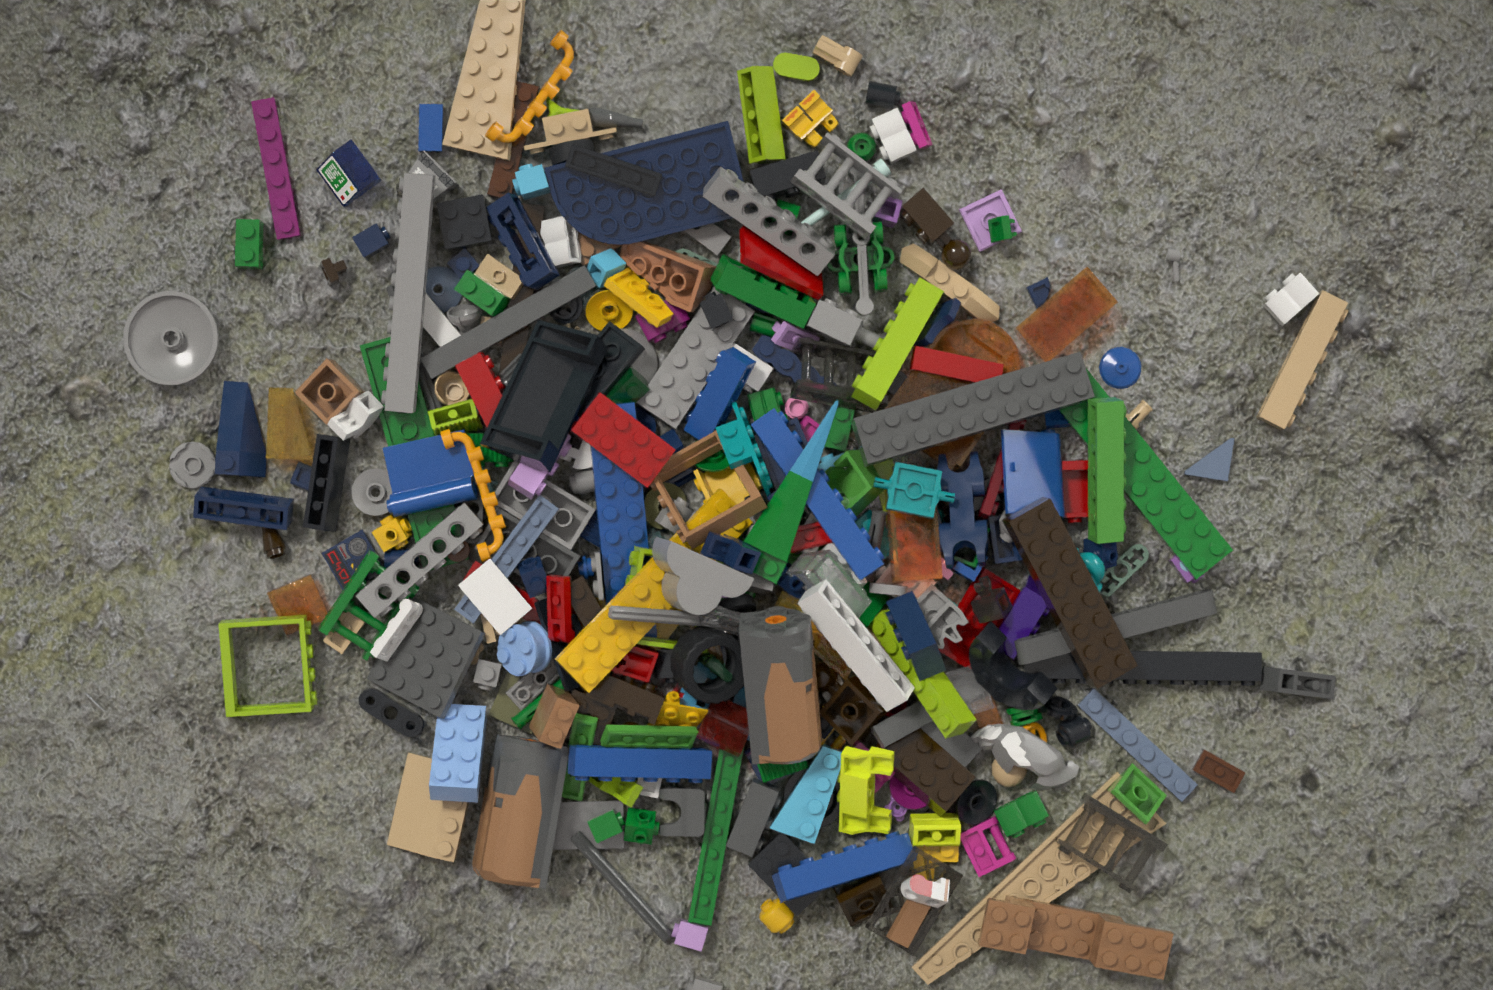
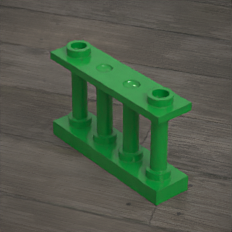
M369 549L318 627V630L326 636L330 631L332 633L337 632L365 650L362 658L366 661L369 657L374 658L370 651L374 647L375 641L382 636L387 629L389 621L400 611L399 600L396 603L392 602L390 604L392 607L391 612L385 621L381 622L353 604L354 601L351 600L355 592H360L367 586V581L364 579L369 572H375L379 575L386 569L379 564L380 561L377 560L379 555ZM396 575L399 582L406 583L405 580ZM413 584L408 589L410 594L404 599H413L420 587ZM378 592L380 597L385 599L388 598L380 592ZM342 612H349L378 630L371 642H368L340 624L341 621L338 618Z

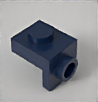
M540 556L527 558L522 563H519L520 576L529 597L532 598L547 592V575Z

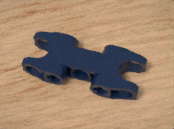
M978 451L971 452L968 469L960 473L953 472L948 468L946 454H939L937 470L942 471L941 491L955 493L954 502H949L950 523L939 524V538L946 568L954 569V555L963 547L972 548L977 553L979 566H986L989 546L987 520L975 521L974 497L985 496V481L979 462Z

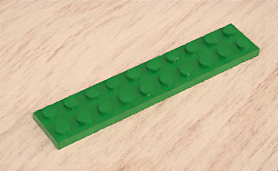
M391 337L360 345L373 395L380 403L382 391L387 388V381H383L384 368L388 367L389 358L385 357L386 344L390 343ZM419 379L416 411L414 413L385 411V405H383L384 408L379 416L388 447L435 436ZM455 504L408 514L415 543L456 509ZM454 524L450 531L452 535L459 537L462 535L461 525ZM438 539L433 542L432 547L435 551L442 552L446 549V543ZM419 555L422 567H425L428 564V559L424 555ZM446 556L444 559L447 562L441 567H445L459 562L452 561L451 559H449L448 556Z
M1086 368L1095 396L1093 399L1108 398V394ZM1088 401L1058 410L1088 447ZM1124 417V428L1126 430V440L1124 441V451L1126 453L1124 475L1126 477V486L1124 493L1191 576L1197 580L1232 552L1233 549L1129 420Z

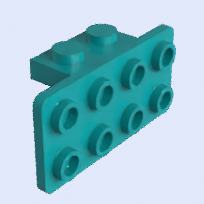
M736 401L732 402L737 420L716 427L731 469L753 461L765 494L768 497L771 495L769 489L773 488L767 468L744 408H738Z

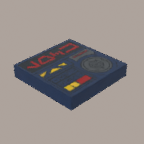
M363 529L322 552L342 590L369 549L376 553ZM378 558L377 560L380 561L379 564L384 567V565H383V563L381 562L380 558ZM369 572L364 580L369 581L378 576V574Z

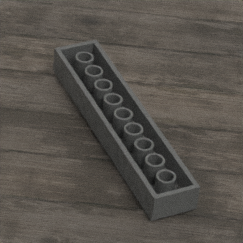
M1077 352L856 417L851 421V425L864 467H868L1087 402L1088 399H1093L1095 396L1081 352Z

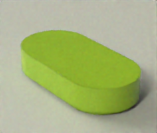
M785 52L778 54L773 61L775 73L781 77L812 81L818 76L820 70L817 60L808 56Z

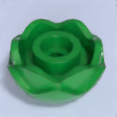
M857 133L847 143V148L866 162L876 153L875 140L869 134Z

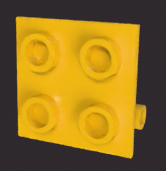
M670 691L664 699L655 725L651 723L647 725L694 726L697 728L708 713V709L681 705L679 694L676 691Z

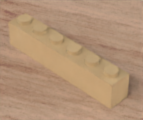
M1324 290L1319 292L1256 418L1279 430H1284L1286 426L1290 428L1296 417L1293 414L1296 406L1300 407L1306 397V394L1303 392L1307 384L1311 386L1317 375L1314 372L1317 364L1321 365L1327 355V352L1324 350L1328 342L1332 344L1338 333L1335 330L1338 322L1342 323L1348 313V310L1345 309L1348 302Z

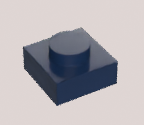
M465 248L447 262L460 279L466 270L475 272L480 266Z

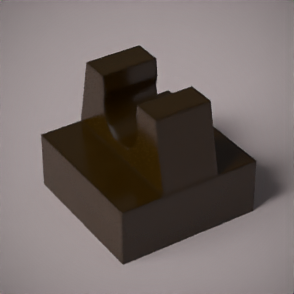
M327 258L320 263L329 286L337 284L339 282L338 275L346 272L347 269L344 260L333 264L331 259Z

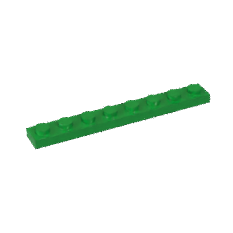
M722 735L688 922L712 925L744 750V738Z

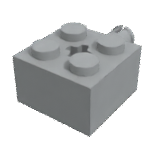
M827 298L824 301H818L807 324V330L815 332L849 349L852 341L855 342V340L874 348L881 336L862 328V319L858 318L860 314L848 308L846 311L837 308V303Z

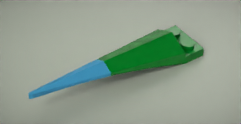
M838 400L834 402L768 503L767 508L764 509L744 540L745 543L761 552L753 573L775 584L778 583L788 563L812 483L839 404Z

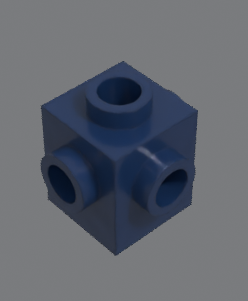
M1088 538L1083 539V552H1091L1100 557L1105 565V572L1107 568L1117 566V542L1097 544Z

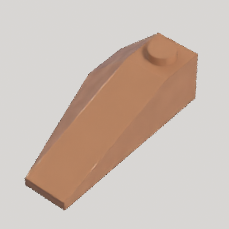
M645 241L622 245L619 256L626 262V265L637 275H641L647 280L650 286L666 297L665 300L671 305L688 312H694L703 300L702 297L711 290L712 281L710 278L716 266Z

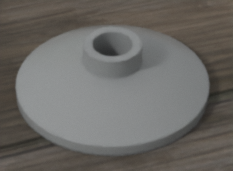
M369 469L362 472L355 479L352 486V499L356 507L363 513L372 516H379L388 512L386 501L389 500L390 494H392L388 472L382 469ZM374 488L380 490L378 497L372 496L371 492Z

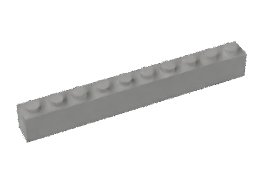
M404 173V177H400L399 191L403 192L402 201H398L397 215H400L401 219L400 225H396L395 239H399L398 249H394L393 263H397L396 273L393 272L391 278V286L395 287L394 296H390L389 310H393L392 320H388L387 334H391L390 343L386 344L385 357L389 358L388 367L384 368L383 381H387V388L382 391L381 404L385 405V411L414 413L416 411L436 175Z

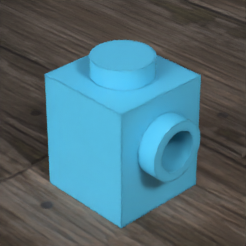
M610 248L591 256L587 270L595 284L602 288L607 278L624 270L626 262Z

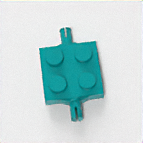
M900 462L894 463L893 473L889 480L875 477L873 487L887 489L886 510L930 519L934 518L935 507L939 500L953 503L955 493L941 491L942 471Z

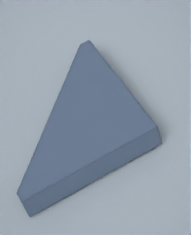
M1229 438L1185 470L1184 475L1227 482L1235 438Z

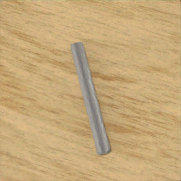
M610 606L608 617L612 620L716 627L719 620L718 615L714 613L694 615L685 611Z

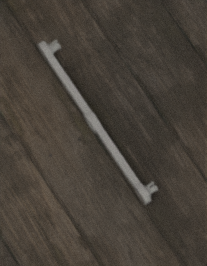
M853 167L849 170V173L854 178V183L862 178L863 175ZM863 192L855 202V211L860 215L864 214ZM854 231L852 240L857 245L860 297L856 303V311L861 316H867L872 313L874 307L868 293L866 245L870 240V235L863 241L857 239L859 234Z

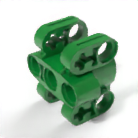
M882 221L872 223L876 227L870 234V246H866L867 272L873 273L875 293L887 292L886 269L894 261L893 251L889 247L881 246L883 244ZM846 224L834 225L835 249H840L835 250V256H839L838 262L840 267L835 268L830 262L826 266L830 272L838 273L839 295H851L850 273H858V265L853 260L857 254V247L848 248ZM883 252L888 253L890 256V261L883 264Z

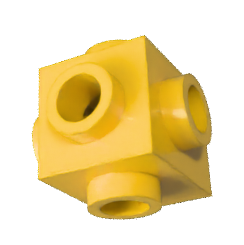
M392 514L379 521L381 526L372 531L383 552L392 547H395L397 550L409 543L407 539L412 535V527L409 521L402 516L394 518Z

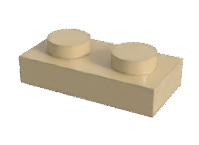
M343 612L338 618L341 621L340 624L356 634L359 633L365 624L364 621L349 612ZM331 631L323 640L341 654H344L351 644V641L337 632L332 633Z

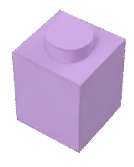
M681 918L680 924L675 923L671 937L675 938L674 944L702 952L708 926L688 922V920Z

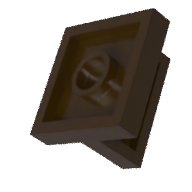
M878 873L833 887L850 927L893 908Z

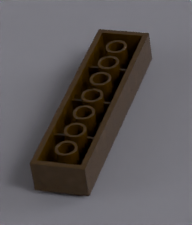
M1041 497L1004 518L1002 522L1088 686L1099 689L1137 667L1138 665L1051 498Z

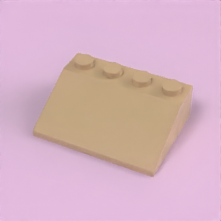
M408 752L387 845L428 857L455 862L469 802L430 800L429 780L432 758Z

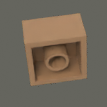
M327 358L295 391L296 395L326 425L332 417L346 411L354 397L366 392L335 360Z

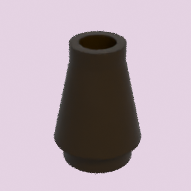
M261 527L263 554H266L267 559L284 556L286 554V546L278 530Z

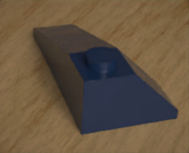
M224 381L216 446L215 474L266 478L267 451L257 420L248 382Z

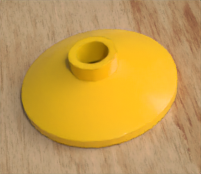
M610 290L596 293L589 299L586 305L588 322L600 331L609 321L622 329L630 322L633 315V310L619 297L614 296ZM606 306H613L610 309L605 308Z

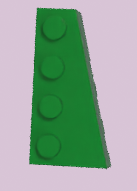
M723 254L710 278L715 286V290L719 293L733 295L741 302L750 303L803 329L816 306L812 297Z

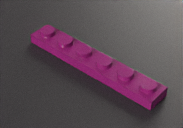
M272 97L251 101L277 240L299 237L301 232L276 99Z

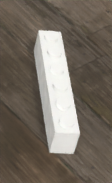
M825 579L806 590L797 604L805 614L811 616V621L816 625L818 631L825 636L832 648L839 653L847 666L853 670L861 683L867 687L887 712L907 701L915 687L831 584Z

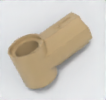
M824 35L821 36L812 54L832 64L837 71L849 77H852L863 57L856 50L848 46L843 47Z

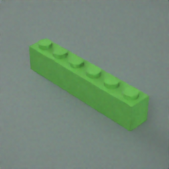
M1116 397L1088 399V539L1097 544L1122 542L1126 533V523L1124 521V511L1126 510V500L1124 498V488L1126 486V477L1124 475V464L1126 463L1124 417L1126 416V406L1123 400Z

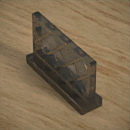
M916 846L909 853L865 925L868 930L900 947L912 956L916 954L946 904L939 908L930 907L908 948L886 937L887 934L885 933L889 932L893 925L890 915L900 912L904 905L901 881L904 877L913 876L923 871H926L927 880L935 882L940 878L950 880L949 900L963 877L960 872ZM920 854L923 856L925 865L914 869L913 862L917 855ZM938 866L942 867L943 870L939 877L932 879L930 869ZM898 896L900 906L889 909L888 903L890 899ZM886 916L887 926L880 929L875 928L874 926L878 919Z

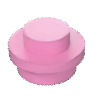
M793 396L786 401L785 412L792 419H801L808 412V403L803 397Z

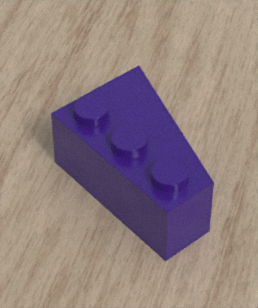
M1030 574L1026 579V584L999 626V629L1007 637L1004 642L1005 654L1012 659L1017 655L1014 640L1027 637L1030 634L1034 635L1041 624L1038 622L1041 615L1046 616L1049 612Z

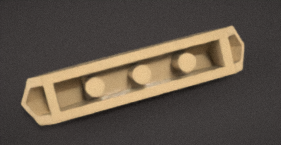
M916 244L902 248L900 263L908 270L943 290L942 295L949 300L956 297L961 302L960 308L982 324L988 325L999 320L1000 306L978 288Z

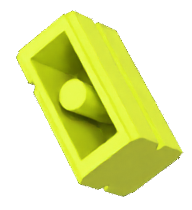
M936 813L910 814L909 836L912 846H960L961 824L958 814L944 813L941 817Z

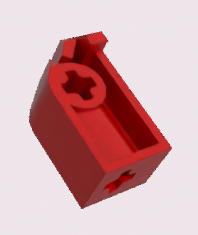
M636 644L612 671L649 683L658 652L653 648Z

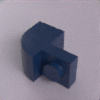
M710 531L700 552L703 556L724 562L733 569L749 574L753 573L761 554L760 551L741 540L726 534L720 535Z

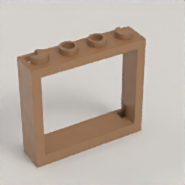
M717 431L673 454L650 484L654 492L658 490L661 494L657 496V499L663 509L669 508L670 512L667 513V516L672 525L678 524L680 529L676 532L682 543L688 542L691 549L705 543L709 531L721 534L767 508L760 492L744 465L734 468V471L750 498L689 531L663 482L723 450Z

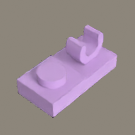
M785 320L782 324L776 321L772 327L776 333L771 340L775 344L807 357L820 339L815 332L803 329Z

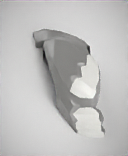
M988 724L977 730L971 737L973 742L979 744L981 749L992 751L997 763L1007 774L1014 765L1029 769L1039 776L1037 782L1029 787L1041 791L1063 786L1074 779L1079 770V766L1072 761L1064 762L1062 753L1020 726Z

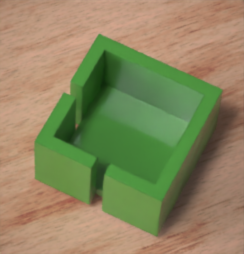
M847 450L833 463V467H829L825 471L830 479L827 484L832 490L836 488L841 496H846L843 497L844 500L841 501V504L845 509L850 508L855 516H858L885 490L873 487L875 477L881 478L873 465L864 467L860 450Z

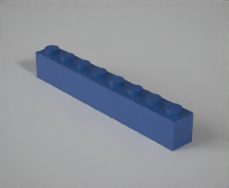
M775 408L754 421L751 427L782 472L787 476L803 451L800 445L803 441L795 430L791 432L786 426L789 421L782 411L777 413ZM817 469L806 506L861 582L884 566L882 560L885 557L878 547L872 548L868 542L871 537L864 527L858 528L854 522L857 520V517L850 508L845 509L841 504V501L844 499L836 488L832 490L827 482L830 479L824 470L818 471Z

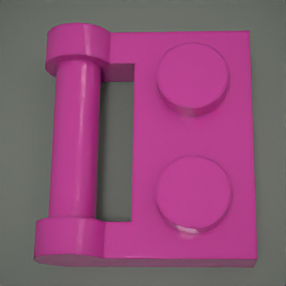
M996 816L988 818L961 832L960 840L978 877L1016 859L1014 852L1010 851L997 825L999 821ZM989 828L1003 856L997 860L983 833V830Z

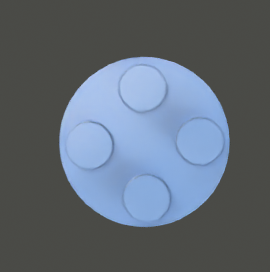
M526 621L521 624H513L499 636L497 658L512 675L524 676L529 673H537L543 671L548 666L552 656L551 640L548 638L546 630L539 623Z

